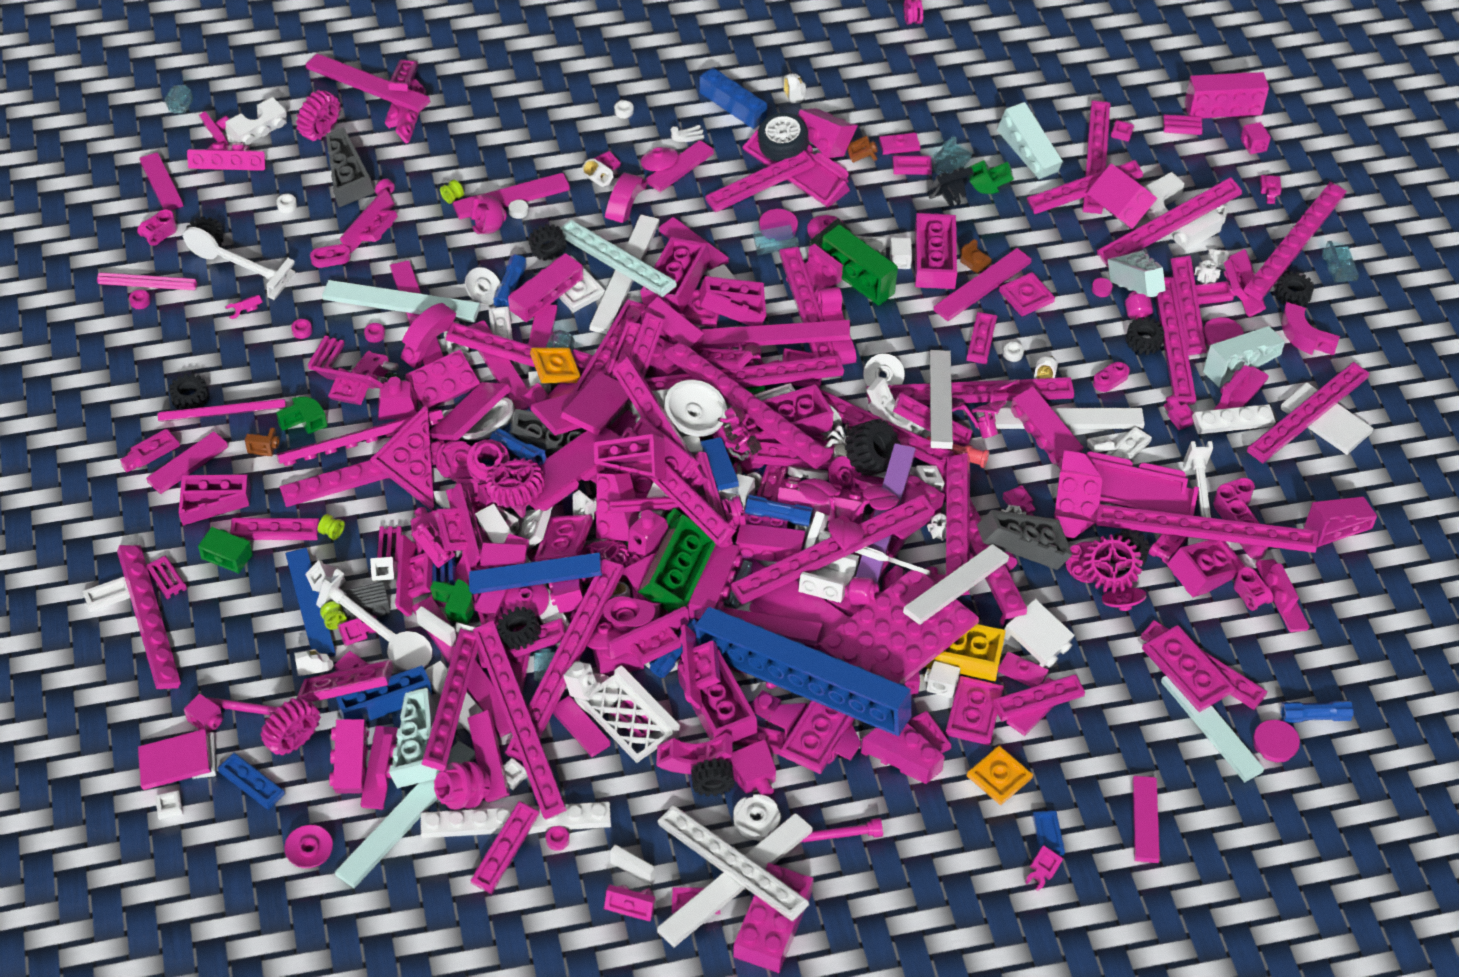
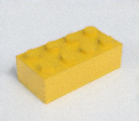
M976 624L925 667L932 668L934 661L959 667L961 675L996 682L1006 630Z

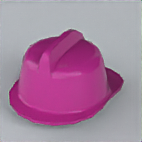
M624 596L608 600L603 608L604 617L617 630L624 632L631 631L650 622L656 612L651 602Z

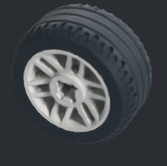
M791 113L771 115L759 127V148L765 157L776 162L795 157L808 148L807 125L802 118Z

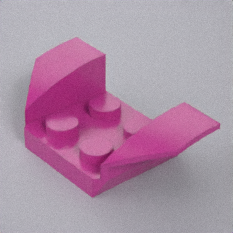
M1064 450L1062 468L1059 474L1054 519L1060 521L1065 537L1075 538L1096 524L1103 480L1084 453Z
M807 703L779 705L769 719V722L785 729V740H787L808 707ZM852 724L833 748L832 757L828 764L834 761L837 754L851 760L861 746L859 737Z

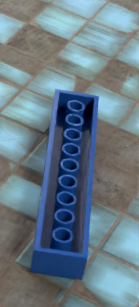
M708 607L695 625L698 646L713 640L717 644V649L720 651L726 664L730 667L898 737L911 718V689L907 688L904 684L890 681L882 675H875L862 667L853 666L840 658L826 655L820 650H814L801 642L787 639L781 634L772 633L761 626L745 622L742 618L733 617L719 609L716 610Z

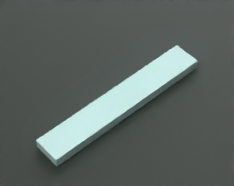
M1167 676L1162 677L1161 683L1244 783L1263 773V766L1212 705L1198 712Z

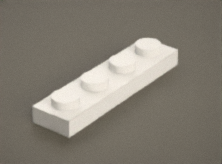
M1270 404L1194 412L1192 415L1198 434L1272 427L1276 423Z

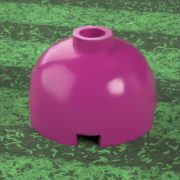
M478 195L479 198L474 199L471 210V220H475L476 226H473V229L477 234H492L498 231L503 221L506 220V211L495 197Z

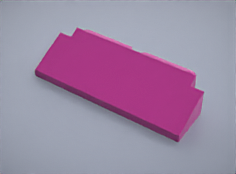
M758 128L742 148L768 167L777 162L768 159L762 154L759 148ZM808 144L806 152L814 160L815 166L786 180L828 208L850 191L847 185L849 173L822 153L813 155V149Z
M605 428L599 436L589 431L584 432L548 457L545 463L539 466L544 474L545 486L542 488L543 492L538 494V498L531 499V503L526 502L523 506L520 504L515 508L511 507L521 518L525 516L526 507L529 504L536 511L539 509L547 511L578 489V481L581 479L589 481L597 473L606 469L594 463V442L619 439L620 436L608 428Z
M1088 452L1086 454L1103 480L1100 502L1134 509L1194 515L1199 487L1195 486L1193 489L1186 488L1188 479L1185 472L1147 463H1141L1138 468L1132 467V461L1095 452Z
M796 580L751 600L752 603L749 606L751 612L821 623L823 629L818 643L849 619L847 615L821 597L799 592L800 583ZM804 644L814 650H820L818 644L817 646Z

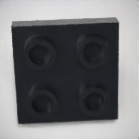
M960 167L954 170L953 173L947 174L945 172L939 174L927 191L929 199L943 196L951 208L954 206L953 201L960 205L959 194H961L962 198L966 197L965 186L974 175L972 167L965 169Z

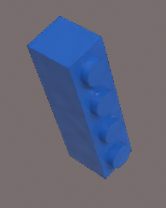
M712 67L700 76V93L752 129L761 125L767 118L766 102Z
M423 665L391 676L386 686L337 696L336 701L342 719H364L367 722L401 710L405 693L428 688L432 696V689Z

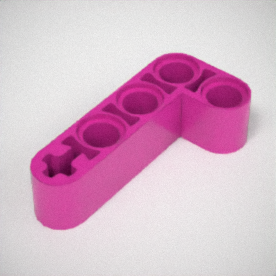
M833 287L818 290L817 302L823 320H845L842 313V294L840 288ZM851 336L850 340L831 341L835 355H839L842 365L856 363V351Z
M1239 478L1218 487L1213 505L1222 519L1260 524L1247 507L1255 488L1252 480ZM1240 543L1250 558L1260 560L1265 557L1268 547Z

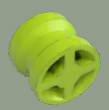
M454 179L449 182V185L440 187L441 196L449 204L453 203L456 198L464 196L462 186Z
M325 514L319 522L318 532L322 535L327 534L330 539L336 540L341 536L345 523L341 519H334V516L331 514Z
M335 601L324 604L320 609V615L324 619V624L330 630L338 629V625L347 621L346 615L342 612L341 604H337Z

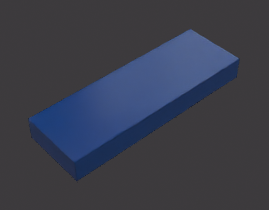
M722 438L700 441L703 452H706L717 490L739 487V481Z
M235 752L218 767L219 773L267 810L285 795L282 788Z

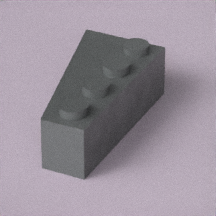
M342 127L327 133L326 138L330 157L333 192L338 207L375 193L370 177L345 128Z
M515 409L511 418L509 433L527 444H532L545 450V453L551 456L587 430L579 428L554 435L533 412Z
M991 510L977 524L983 543L993 544L1001 550L1058 570L1072 556L1060 521L1057 519Z

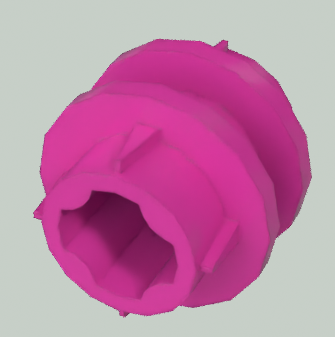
M492 439L475 443L467 455L468 472L471 478L479 484H486L488 473L493 472V467H499V463L504 464L507 460L510 461L506 447ZM491 458L495 465L486 467L483 460Z
M471 761L447 764L444 772H439L434 780V791L437 799L441 801V804H446L450 809L454 810L463 807L470 809L478 806L482 799L487 797L490 790V779L483 767H479L475 762Z

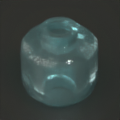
M184 85L173 86L165 97V104L172 113H185L193 101L191 90Z
M554 331L548 339L546 348H570L572 353L575 340L566 331Z

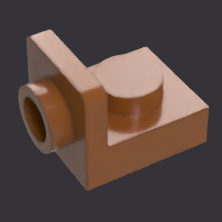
M867 136L850 143L847 148L853 163L871 155L874 161L877 160L876 152H878V148L875 142H871Z
M974 239L962 247L960 262L979 274L991 265L992 259L977 249L978 241Z
M270 428L268 436L247 434L245 438L248 454L271 457L274 450L279 447L280 442L275 428Z

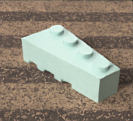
M1023 102L1005 109L997 129L1000 135L1038 179L1058 172L1063 161L1027 104Z
M1142 250L1108 259L1110 281L1119 287H1126L1127 290H1134L1138 294H1145L1146 297H1155L1159 292L1165 291L1163 267L1154 262L1153 258H1149L1145 251Z
M1270 326L1212 344L1209 348L1203 372L1220 388L1226 382L1229 383L1235 371H1240L1244 365L1257 368L1280 356L1285 341Z
M428 688L408 692L404 696L400 716L401 725L397 731V745L392 755L394 758L393 765H390L389 774L397 788L435 779L437 774L442 772L421 765L436 713L435 702Z

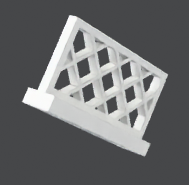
M621 665L614 670L615 674L601 683L600 688L589 699L602 698L601 706H591L588 703L589 700L579 698V703L628 755L638 763L655 751L658 745L672 738H679L680 725ZM615 684L619 688V694L606 693V689ZM605 699L618 700L617 708L604 707ZM621 700L631 701L634 704L633 709L620 708ZM603 712L616 713V721H605ZM619 714L633 715L632 723L618 722ZM635 715L646 716L648 724L635 723ZM631 728L630 737L620 736L617 733V729ZM634 729H646V738L633 737ZM650 730L660 731L663 736L659 739L649 738ZM632 743L645 744V749L637 754L632 749Z

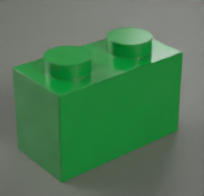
M211 527L198 545L201 559L238 574L253 555L250 541L244 537H237L229 534L226 530H219Z

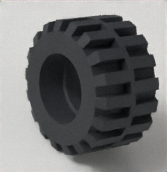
M873 419L853 426L848 431V437L845 439L847 443L845 445V450H847L846 456L847 459H850L851 466H854L855 470L861 472L862 475L868 476L887 471L894 444H900V440L897 438L898 434L894 432L892 425H888V422L885 420Z

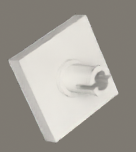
M552 507L547 511L534 510L523 518L518 536L529 540L530 544L527 551L543 540Z

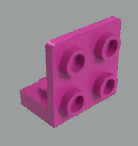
M816 244L810 246L808 261L805 263V267L814 293L820 285H828L833 288L842 281L843 265Z

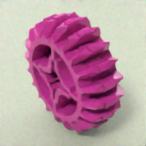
M324 90L312 92L311 96H307L306 101L302 102L303 105L299 108L300 112L297 114L296 129L299 130L303 137L313 141L326 136L334 128L335 123H338L337 118L340 116L339 111L341 110L338 98Z
M515 458L514 461L507 460L504 464L499 463V467H493V472L488 473L486 490L493 503H497L498 506L504 505L505 508L509 506L515 508L520 504L523 506L526 502L531 503V499L538 498V494L543 492L542 488L545 486L544 474L538 463H533L532 459L527 461L525 458L521 460Z
M1112 534L1109 535V540H1106L1104 536L1100 538V542L1094 540L1093 547L1088 546V553H1085L1083 557L1086 560L1083 562V567L1087 568L1084 574L1085 576H1090L1089 583L1096 581V589L1101 585L1104 586V593L1107 592L1108 588H1111L1113 594L1116 593V588H1119L1121 592L1125 590V585L1131 588L1133 585L1132 581L1137 582L1139 578L1137 575L1142 572L1140 566H1142L1143 561L1139 559L1141 553L1135 552L1137 546L1132 545L1129 547L1130 540L1127 539L1125 542H1122L1121 535L1118 536L1117 540H1114ZM1108 550V556L1095 560L1101 552ZM1116 550L1123 553L1126 557L1119 556ZM1111 556H1112V560H1113V561L1115 562V564H1116V566H1115V568H1114V572H1113V567L1110 566V564H1109L1110 561H1111ZM1130 568L1127 574L1117 578V572ZM1099 571L1107 572L1109 578L1102 575Z
M607 539L606 541L593 542L590 545L586 544L581 552V555L600 552L601 560L605 559L622 564L623 566L630 559L626 545L623 542H618V540L611 541ZM594 577L581 579L584 584L592 582Z
M301 697L291 698L289 702L285 701L282 706L277 707V710L271 713V716L265 720L266 724L262 726L263 731L260 735L264 745L276 755L290 754L293 750H298V747L304 745L310 739V736L316 732L315 728L319 726L318 721H320L321 717L317 707L310 700Z

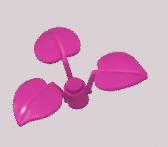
M1016 379L999 382L987 388L986 392H990V403L971 410L972 413L984 412V415L978 418L979 422H977L964 402L953 403L952 412L964 410L973 421L975 428L979 427L982 438L995 436L998 434L995 414L999 413L1000 408L1006 404V400L994 402V394L998 390L1005 389L1011 385L1019 386L1020 381Z
M806 479L797 484L801 493L808 500L815 503L830 502L831 520L828 523V530L844 551L860 541L864 536L863 528L855 523V521L867 504L870 503L871 507L876 510H887L896 506L900 500L894 493L883 487L870 486L863 491V496L866 500L863 501L851 521L845 516H839L836 519L834 498L832 496L836 495L837 491L832 484L822 479Z

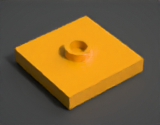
M531 348L530 355L541 383L578 382L581 375L570 348Z
M997 746L967 772V777L1001 806L1032 779L1033 774L1001 746Z

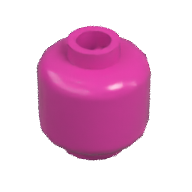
M1134 291L1126 298L1125 307L1127 316L1130 319L1137 321L1141 317L1144 320V317H1149L1153 313L1151 298L1146 297L1145 294H1138Z
M854 577L850 580L849 585L845 586V597L849 598V602L854 606H866L872 600L875 601L879 595V586L872 578Z

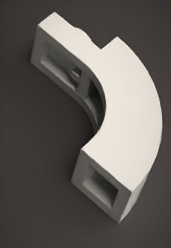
M877 377L867 389L871 402L867 405L870 412L903 429L920 435L925 430L923 427L893 412L896 401L889 390L885 378Z

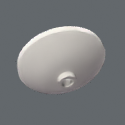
M685 380L675 384L668 391L664 401V410L674 427L691 436L711 435L724 424L723 421H720V417L726 419L724 413L727 410V406L723 396L713 386L702 381Z
M502 398L461 438L466 440L486 439L491 437L492 433L498 428L503 429L514 413L515 406L513 402L508 398Z

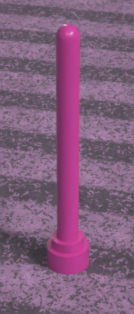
M881 818L871 819V822H866V825L813 831L800 843L864 834L873 836V838L883 837Z

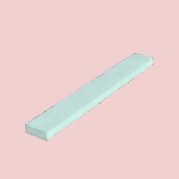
M570 220L560 228L563 231L565 240L661 297H664L677 286L676 281L573 220Z
M332 280L328 281L322 294L323 300L421 314L433 305L444 303L457 313L454 320L473 323L481 308L478 302Z
M458 741L450 750L447 764L451 762H473L476 759L475 751ZM435 779L418 783L335 871L336 876L355 888L419 820L421 813L426 812L437 800L434 791Z

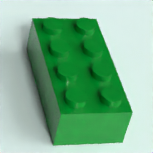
M838 225L823 236L822 250L843 265L842 280L878 306L895 294L898 266L894 262L885 258L880 252L871 248L841 225Z
M682 514L671 523L638 593L654 603H660L661 607L669 613L687 606L716 543L694 521Z

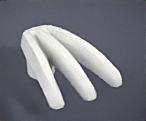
M700 125L680 131L677 127L671 128V138L676 142L698 141L703 139L704 135H700L703 133V130H699L701 128Z

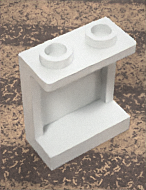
M850 554L811 573L802 572L800 575L799 592L841 603L845 596V586L849 585L850 580L857 574L859 556Z
M1036 599L1027 606L1026 615L1015 617L1004 629L1006 630L1005 639L1008 641L1013 636L1040 662L1039 666L1043 668L1045 666L1050 668L1058 660L1057 655L1060 652L1064 655L1072 647L1070 642L1075 636Z

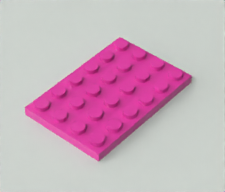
M911 569L878 595L875 601L872 600L818 643V647L826 655L840 658L846 663L862 667L875 675H882L895 683L904 684L979 623V617L955 599L919 625L903 613L904 607L937 583L924 573Z

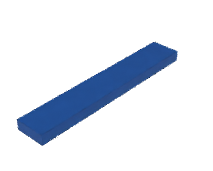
M303 548L286 552V559L310 649H315L321 654H327L328 657L336 656L330 631L326 628L324 619L320 615L321 608L316 605L319 592L312 590L306 577V573L312 567L308 550Z
M599 552L469 571V591L472 594L602 576L601 554Z

